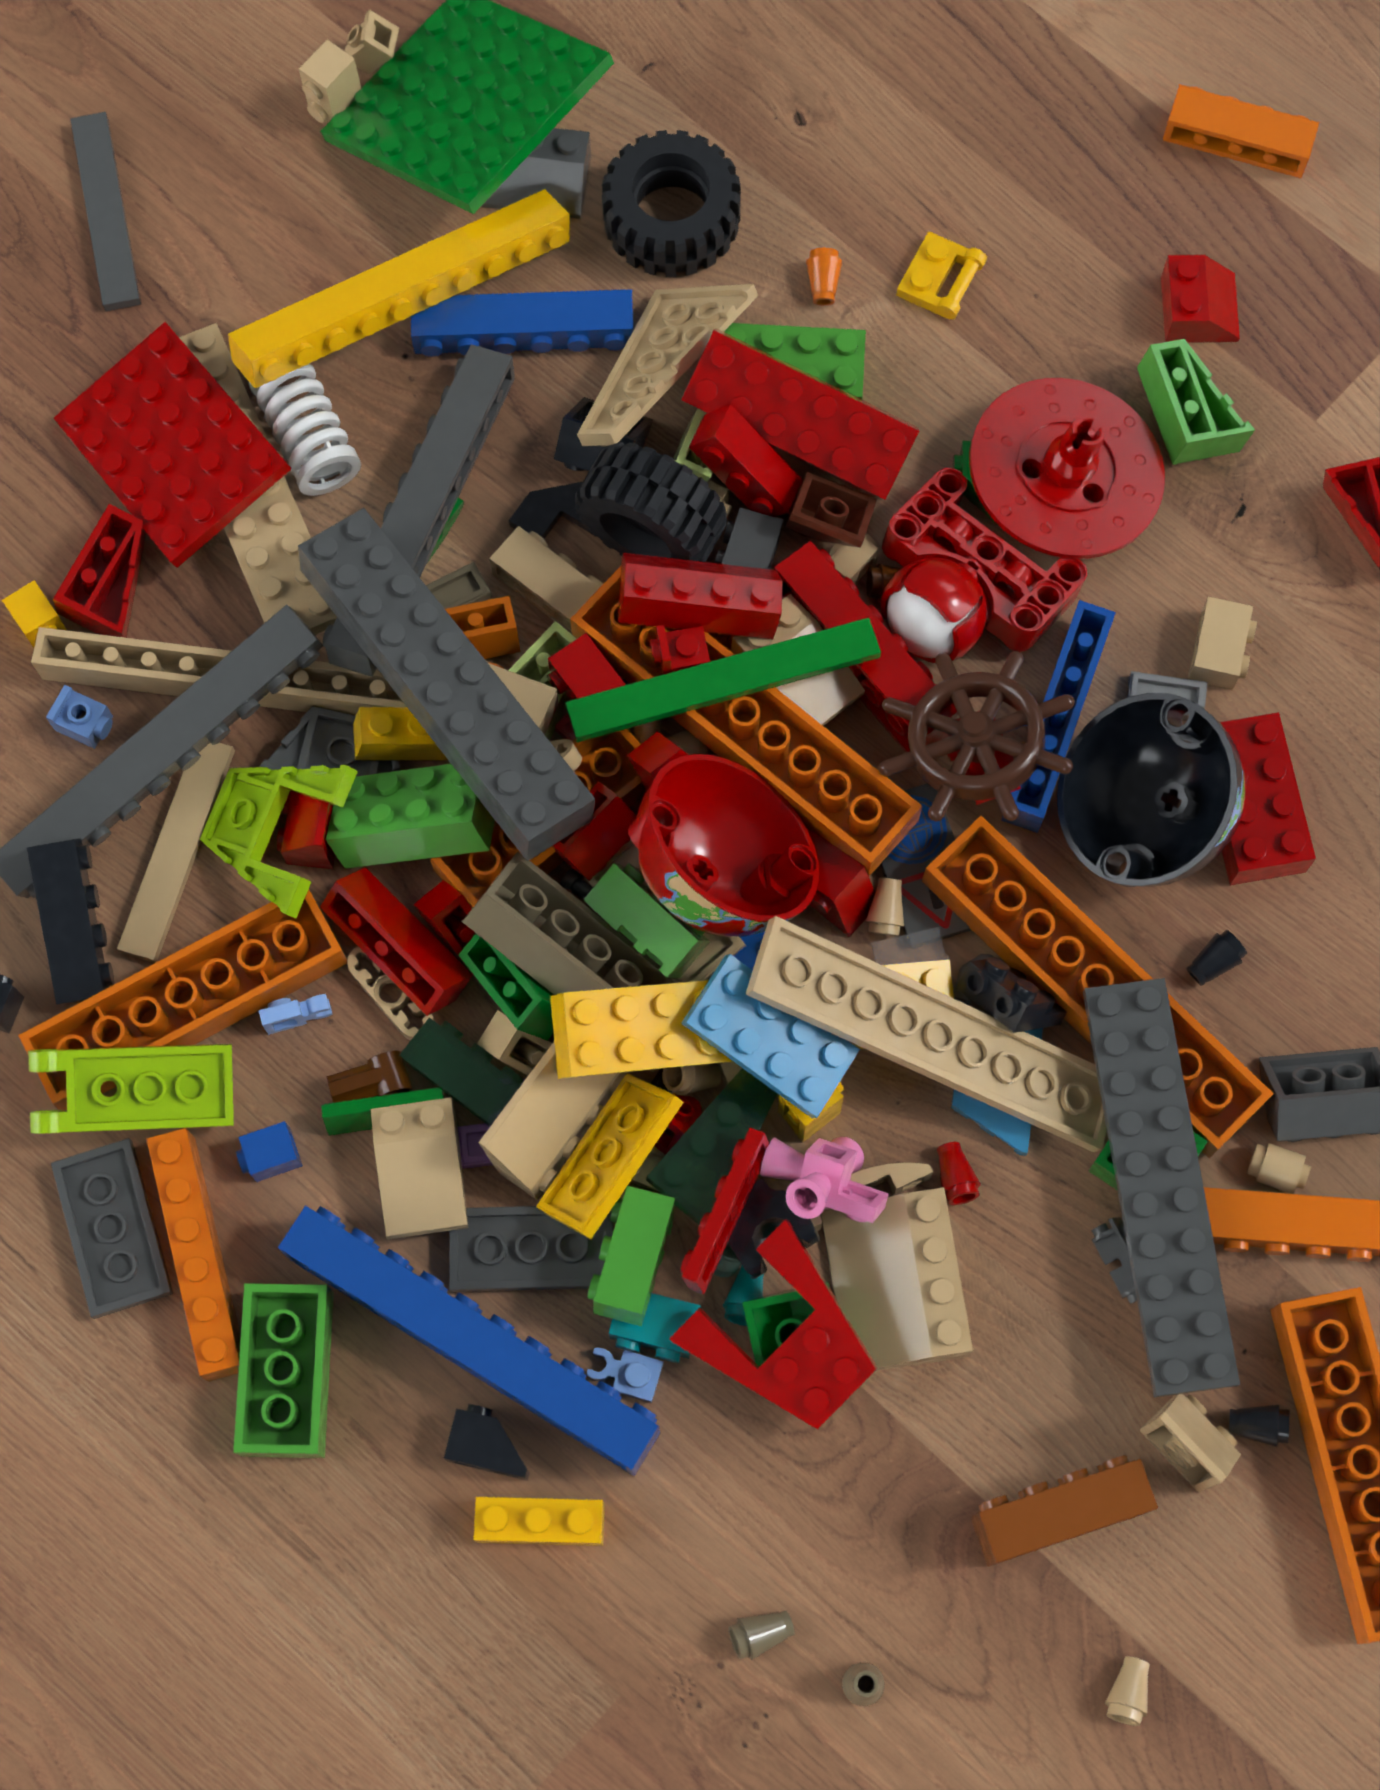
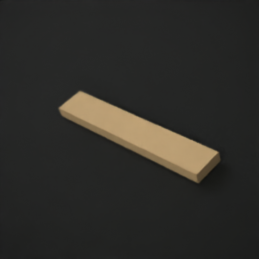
M209 743L199 752L201 755L200 759L193 766L183 771L117 947L119 953L153 963L158 961L202 841L199 839L234 756L235 750L233 746L223 743H217L216 745Z

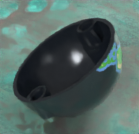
M1145 693L1118 701L1098 713L1082 729L1066 755V758L1073 762V769L1070 773H1060L1057 806L1061 829L1069 847L1077 858L1093 873L1106 880L1125 887H1155L1185 879L1206 867L1220 855L1238 827L1245 799V780L1238 750L1231 736L1221 723L1203 707L1189 699L1169 693ZM1189 711L1188 720L1183 724L1182 717ZM1182 800L1181 805L1177 808L1179 801ZM1127 862L1126 869L1120 874V865Z

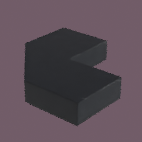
M582 482L529 492L509 519V525L514 529L520 526L528 533L534 531L545 539L562 516L591 533L589 527L581 522L579 514L575 509V494Z

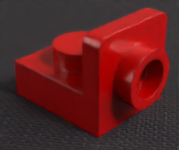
M664 624L656 626L657 639L650 640L653 662H661L663 675L710 662L703 626L670 632L665 631Z

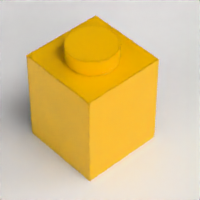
M35 580L2 600L33 648L35 647L39 627L66 630L60 617Z

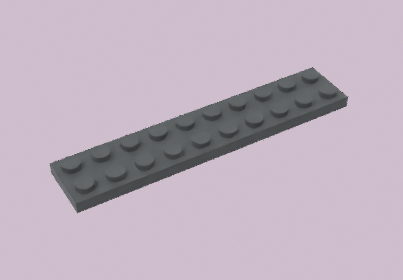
M1165 978L1085 988L1083 990L1084 1004L1154 1398L1237 1387L1240 1385Z

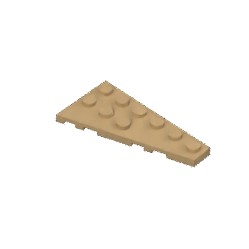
M754 284L655 290L577 433L581 445L609 446L618 443L703 354L713 330L717 328L724 332L758 297Z

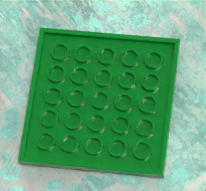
M445 0L398 49L393 58L387 61L355 94V100L343 112L337 113L320 132L326 142L474 215L610 69L614 61L610 52L493 1Z

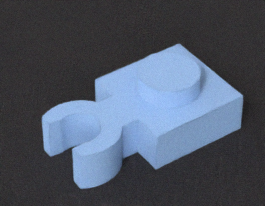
M326 994L316 995L302 1002L298 1000L291 1001L290 998L277 999L267 1005L268 1008L258 1010L262 1026L268 1035L307 1024L306 1021L311 1019H321L333 1015Z
M594 1348L593 1355L604 1358L606 1360V1367L599 1372L588 1369L586 1374L589 1378L595 1381L613 1378L615 1379L613 1388L621 1394L652 1403L663 1368V1361L625 1349L621 1361L614 1359L608 1350Z

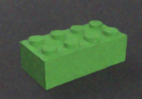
M732 323L724 331L861 400L863 398L866 330Z
M445 764L355 777L343 808L336 805L333 806L326 841L345 869L483 852L490 850L495 819L453 765Z
M244 1284L233 1453L241 1457L325 1458L334 1292L328 1285Z

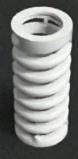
M308 364L258 388H254L249 382L251 392L257 397L256 401L260 410L265 413L264 417L267 425L273 429L272 434L275 441L281 445V453L292 468L290 472L295 476L300 492L305 495L315 496L332 492L347 484L360 471L361 462L355 449L350 445H346L348 435L345 430L339 428L340 419L337 414L331 411L332 403L328 397L323 395L324 387L320 381L315 379L316 371L314 367ZM301 376L289 385L278 387L290 378ZM309 392L307 395L296 401L286 403L296 395ZM317 408L312 413L304 417L294 419L305 411ZM325 424V425H324L323 427H321L320 429H318V430H316V431H314V432H312V433L303 435V434H304L305 432H307L308 430H310V429H312V428H314V427H316V426ZM325 443L324 447L312 451L317 446ZM340 473V475H339L338 477H336V478H334V479H332V480H330V481H328V482H325L324 479L333 477V476H335V475H337V474ZM318 480H320V481H319V484L309 483V481H318Z

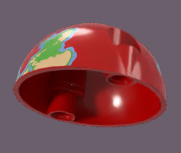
M706 754L680 756L669 761L659 770L643 796L637 817L628 828V834L631 841L639 849V864L645 881L657 899L672 914L693 928L709 934L746 937L765 932L768 920L774 916L790 921L811 903L817 892L819 882V863L815 846L809 831L798 813L766 780L738 763Z

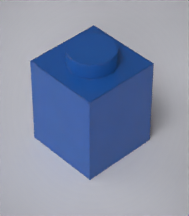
M285 1121L239 1137L242 1149L237 1150L236 1155L243 1174L249 1172L256 1182L303 1166L292 1130Z

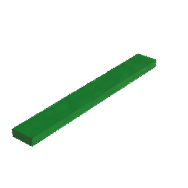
M865 618L565 702L566 709L578 743L880 658L881 651L870 619Z

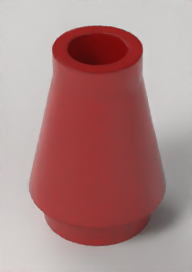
M949 1142L939 1146L937 1153L939 1156L941 1188L944 1187L948 1203L950 1205H961L978 1198L980 1195L978 1188L981 1183L964 1155L960 1143Z

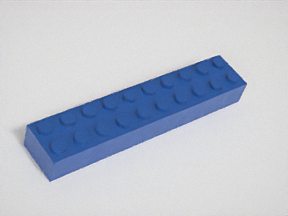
M305 1205L278 1246V1249L290 1261L635 1477L661 1434L659 1425L656 1424V1415L636 1402L632 1408L620 1402L622 1399L621 1393L601 1380H599L596 1386L585 1380L587 1377L584 1374L585 1371L573 1362L563 1358L559 1364L550 1358L552 1356L549 1352L550 1349L530 1336L527 1337L525 1342L516 1337L517 1332L513 1330L514 1326L495 1314L492 1315L490 1320L481 1315L483 1311L478 1308L479 1305L467 1296L458 1292L455 1298L447 1294L448 1289L443 1286L444 1283L424 1270L420 1276L412 1272L414 1268L409 1265V1261L398 1253L388 1249L384 1255L378 1251L380 1247L374 1243L375 1240L361 1230L354 1227L351 1233L344 1230L346 1226L340 1222L341 1219L329 1210L319 1206L315 1212Z

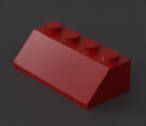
M631 553L622 554L618 622L647 626L664 624L665 628L674 629L703 626L704 632L774 639L782 614V579L777 570Z

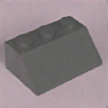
M554 128L481 207L502 209L546 189L570 214V218L581 219L591 162L590 132Z
M1378 1047L1259 1057L1261 1082L1274 1093L1265 1102L1267 1120L1277 1141L1297 1142L1308 1138H1338L1342 1135L1364 1133L1371 1135L1380 1134V1051Z

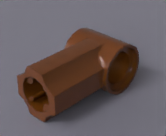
M398 1050L375 1055L367 1060L365 1065L326 1076L334 1103L412 1091L402 1052Z

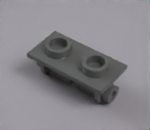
M1121 1217L1110 1218L1108 1220L1112 1226L1111 1229L1104 1223L1091 1230L1094 1235L1092 1242L1105 1265L1117 1259L1122 1263V1266L1109 1273L1122 1298L1127 1297L1129 1303L1132 1304L1137 1301L1124 1224Z

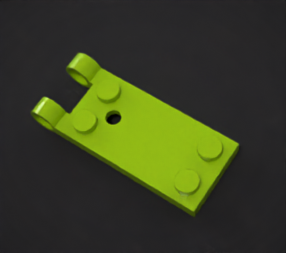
M232 1044L38 1049L28 1051L29 1072L66 1071L67 1110H39L30 1112V1133L47 1134L234 1126ZM112 1081L116 1084L117 1092L113 1096L108 1097L102 1094L101 1085L104 1082Z

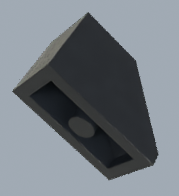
M468 1404L467 1411L456 1409L444 1459L447 1462L528 1481L529 1470L499 1420L491 1417L492 1410L473 1404Z

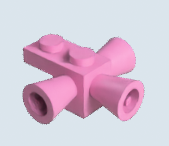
M838 1137L832 1141L818 1138L806 1151L805 1155L777 1138H773L764 1154L760 1171L761 1176L794 1181L787 1188L786 1202L790 1210L801 1218L812 1219L819 1216L824 1209L831 1208L845 1213L851 1220L873 1223L885 1209L888 1193L850 1180L852 1173L859 1171L864 1163V1154L860 1145L850 1138Z

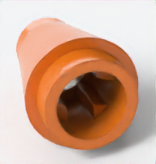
M826 247L813 249L810 251V258L806 260L813 303L819 306L832 305L835 303L842 259L839 258V252L836 249Z

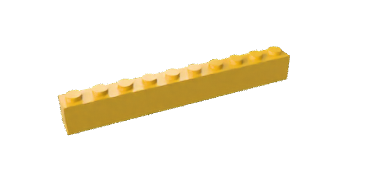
M546 189L541 190L228 333L232 362L254 388L274 381L285 374L306 366L315 360L570 242V214Z

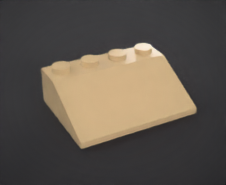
M553 1042L478 1143L500 1175L537 1200L542 1192L545 1193L558 1175V1170L566 1159L571 1156L627 1073L630 1074V1072L558 1079L555 1043Z
M944 1187L888 1197L885 1209L873 1223L851 1220L845 1213L837 1210L821 1213L836 1302L876 1364V1371L970 1356L973 1352Z

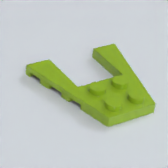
M325 765L311 766L310 769H297L293 766H285L276 770H271L267 767L229 768L199 840L225 863L232 865L242 878L258 888V892L267 900L275 903L283 914L296 919L311 881L262 863L263 854L290 790L343 808L358 771L347 765H340V768H328Z

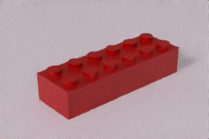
M717 328L713 330L681 399L706 413L731 404L766 442L886 500L919 433L918 427Z
M810 540L774 567V570H777L782 579V600L791 594L817 620L823 630L865 618L870 619L881 656L874 660L849 666V668L865 690L864 695L859 699L905 753L909 752L908 727L910 720L885 712L882 708V702L884 699L892 697L916 706L919 700L936 685L932 681L933 676L923 662L918 661L916 663L909 655L908 647L902 637L897 633L891 634L883 625L884 620L880 612L871 604L867 606L858 596L859 590L855 583L849 577L845 576L843 578L834 568L835 563L829 553L823 548L818 550ZM954 703L939 713L953 719H957L958 716ZM929 727L926 745L947 738L948 734Z

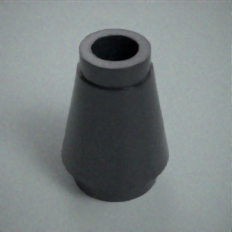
M1225 930L1222 934L1216 933L1186 969L1192 978L1200 986H1203L1206 982L1242 964L1241 959L1247 954V951L1229 930Z
M1279 1405L1230 1409L1229 1433L1276 1447L1278 1443H1288L1290 1410L1279 1409Z

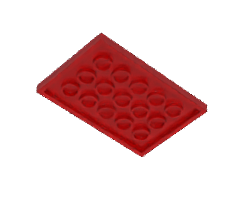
M166 322L161 324L53 418L133 516L143 520L145 532L176 568L183 564L292 469Z

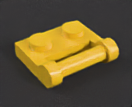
M928 231L897 288L896 296L946 319L953 320L961 309L959 305L977 270L983 268L987 261V256L980 249H968ZM954 263L962 264L963 267L947 297L941 298L937 296Z

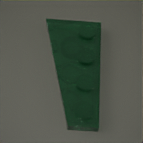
M742 1068L648 1174L646 1181L661 1194L675 1198V1205L699 1225L706 1212L711 1213L717 1200L715 1198V1191L719 1180L723 1175L728 1176L734 1163L732 1161V1154L736 1143L740 1138L745 1139L749 1128L760 1130L778 1093Z

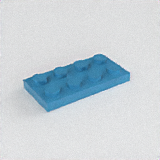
M731 954L725 955L681 1024L811 1118H818L860 1049L843 1038L746 995L753 970Z

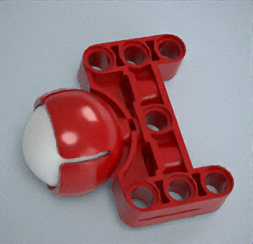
M949 467L937 471L892 516L882 541V550L888 558L898 562L903 568L893 575L884 588L880 603L882 616L884 619H887L891 634H899L905 641L909 652L930 663H936V656L940 653H947L951 657L952 662L964 656L981 637L985 623L986 629L1003 641L1009 649L1018 652L1027 651L1074 603L1087 578L1088 570L1086 565L1080 559L1060 558L1046 572L959 507L967 488V479L961 471Z

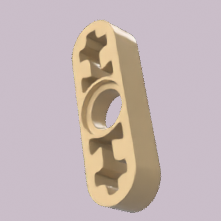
M358 946L354 948L347 960L348 969L353 978L406 1039L414 1042L427 1039L435 1027L433 1015L426 1016L414 1002L408 1004L410 998L403 991L398 1001L394 1003L384 1002L380 998V991L386 984L394 982L373 961V966L380 975L376 981H374L373 976L366 969L357 971L361 967L358 960L363 956L367 960H370V958ZM406 1005H408L409 1010L416 1017L425 1016L422 1019L424 1024L422 1029L418 1030L416 1027L407 1029L410 1022L402 1011ZM400 1011L397 1016L393 1014L395 1012Z

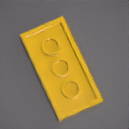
M627 1073L538 1202L536 1208L583 1236L592 1239L684 1102L676 1095Z

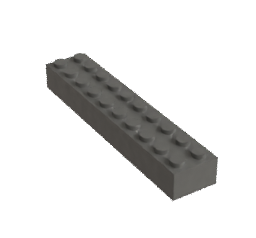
M365 508L298 545L300 570L527 861L593 820L594 796Z

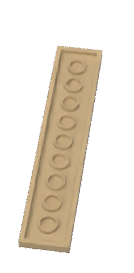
M217 323L179 337L267 439L237 368L232 362L231 355ZM283 476L225 526L224 530L264 623L285 605H288L316 635L325 631L328 625H334L337 616L300 570L298 545L309 540L311 536Z
M774 916L768 920L746 995L1091 1152L1102 1150L1107 1128L1095 1064L1024 1031L1013 1033L988 1014L780 917Z

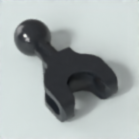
M716 1122L708 1125L699 1134L696 1142V1154L700 1163L712 1172L728 1176L734 1163L732 1161V1154L735 1145L740 1138L745 1139L743 1132L735 1125L727 1122ZM763 1178L755 1182L728 1241L752 1280L767 1272L764 1259L756 1249L785 1219L791 1223L792 1229L803 1247L808 1248L820 1241V1236L811 1219L801 1218L790 1210L786 1202V1191L769 1188Z

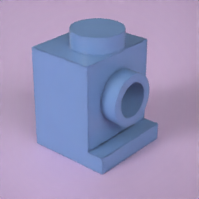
M67 685L63 686L46 716V719L55 731L94 749L100 739L103 740L108 736L113 724V715L106 705L73 691ZM83 711L86 712V715L79 719Z

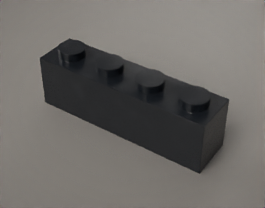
M78 838L27 847L56 1005L86 1000L114 985L112 965L110 962L105 963L102 947L107 946L105 927L103 923H97L95 908L100 907L99 893L95 884L90 885L87 869L92 868V856L89 846H83L82 839Z

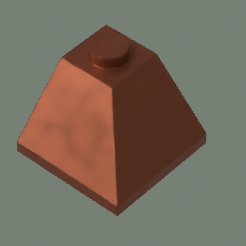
M807 472L791 510L786 528L794 530L802 536L811 537L819 541L861 548L877 499Z

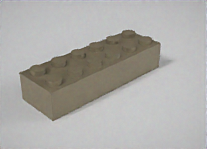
M518 851L462 921L478 936L486 940L554 995L565 992L682 982L678 978H666L659 971L661 966L647 954L642 955L633 947L635 945L633 942L616 931L604 919L536 865L527 861Z

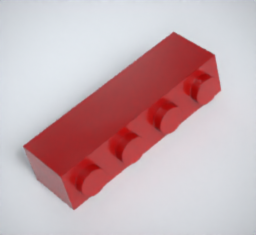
M366 867L336 880L320 906L426 1016L456 1001L473 976Z

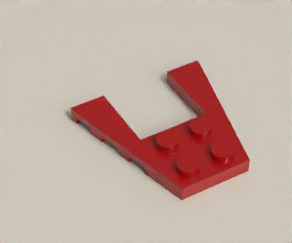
M785 1219L756 1251L815 1311L760 1367L701 1308L697 1309L669 1340L818 1430L876 1371L877 1366L850 1321L846 1319L836 1302L835 1296L829 1286L825 1284L814 1265V1261L792 1229L791 1223Z

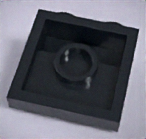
M995 957L969 961L957 985L959 991L1013 1033L1061 1025L1067 1013L1066 1010L1055 1003L1056 1000L1050 993L1038 989L1036 985L1026 980L1027 977L1022 972L1010 968L1007 963Z

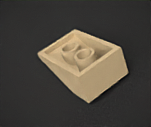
M789 594L782 600V614L774 639L735 635L732 638L731 652L736 655L822 631L823 629L817 620ZM849 667L775 687L823 726L865 693L864 688Z
M452 1098L371 1109L373 1143L387 1240L468 1228L458 1123Z
M1177 1394L1139 1431L1196 1491L1200 1492L1222 1483L1241 1454L1235 1449L1237 1445L1235 1438L1222 1426L1219 1425L1215 1428L1204 1416L1207 1410L1194 1396L1189 1394L1186 1397L1184 1394Z

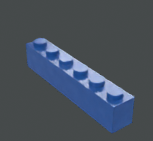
M632 289L455 295L411 316V339L415 354H423L430 357L438 356L441 353H460L466 355L471 344L503 354L523 350H532L537 353H546L554 349H570L575 352L585 351L589 348L621 350L624 349L634 330Z
M1079 600L1043 700L1045 702L1061 695L1069 694L1074 698L1075 703L1070 710L1043 719L1045 751L1063 757L1066 756L1116 612ZM1038 765L1034 773L1021 784V789L1011 792L1019 810L1018 817L1013 821H1009L1002 816L1001 821L1038 833L1059 772Z

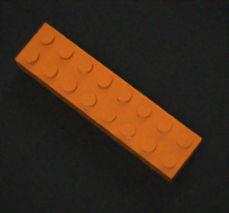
M308 890L296 919L283 914L275 903L270 902L18 1036L27 1054L29 1050L195 1045L258 1010L267 1007L270 1002L282 999L347 964V959L310 890ZM66 1071L37 1072L52 1104L58 1110H67ZM112 1081L104 1082L101 1085L102 1094L115 1088L116 1084Z
M1357 1287L1283 1302L1270 1311L1357 1644H1366L1380 1641V1355L1362 1288Z

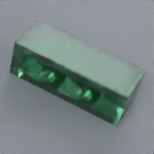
M429 1017L399 1054L400 1057L411 1068L436 1087L442 1088L444 1093L490 1127L524 1080L507 1066H504L500 1071L490 1062L493 1056L478 1044L474 1043L470 1048L460 1041L463 1034L449 1022L444 1020L439 1025Z

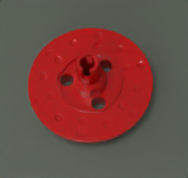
M1043 378L1028 381L1009 389L995 399L985 410L974 430L970 444L969 467L971 479L977 496L987 513L1011 537L1025 546L1051 556L1088 559L1116 552L1132 543L1145 531L1155 517L1162 501L1165 486V468L1159 445L1150 428L1140 415L1122 399L1099 386L1084 381L1068 378ZM1024 473L1031 475L1033 478L1027 477ZM1084 497L1089 498L1093 503L1087 501Z

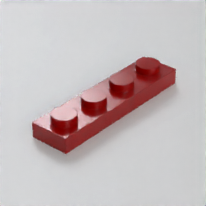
M749 1128L745 1139L740 1138L735 1145L732 1154V1161L734 1163L728 1176L723 1175L719 1180L715 1191V1198L717 1200L711 1213L706 1212L702 1217L698 1228V1235L700 1237L694 1250L689 1249L681 1264V1273H683L681 1277L690 1290L703 1295L706 1292L761 1171L763 1157L769 1145L764 1132Z

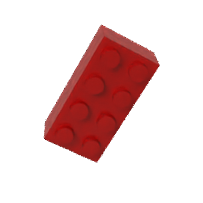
M1279 712L1220 722L1231 736L1238 750L1245 780L1243 812L1234 835L1222 851L1230 886L1306 873L1316 860Z

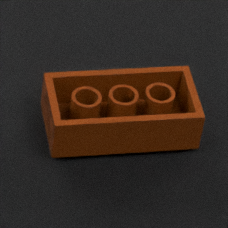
M1122 1455L1096 1466L1098 1473L1089 1475L1087 1468L1057 1479L1059 1486L1049 1489L1047 1481L1022 1489V1491L1018 1492L1020 1499L1009 1502L1007 1495H1002L982 1502V1504L978 1505L980 1512L971 1517L987 1566L989 1567L1159 1509L1141 1458L1129 1462L1127 1455Z

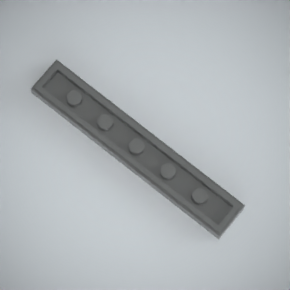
M106 112L70 118L103 307L105 311L141 305Z

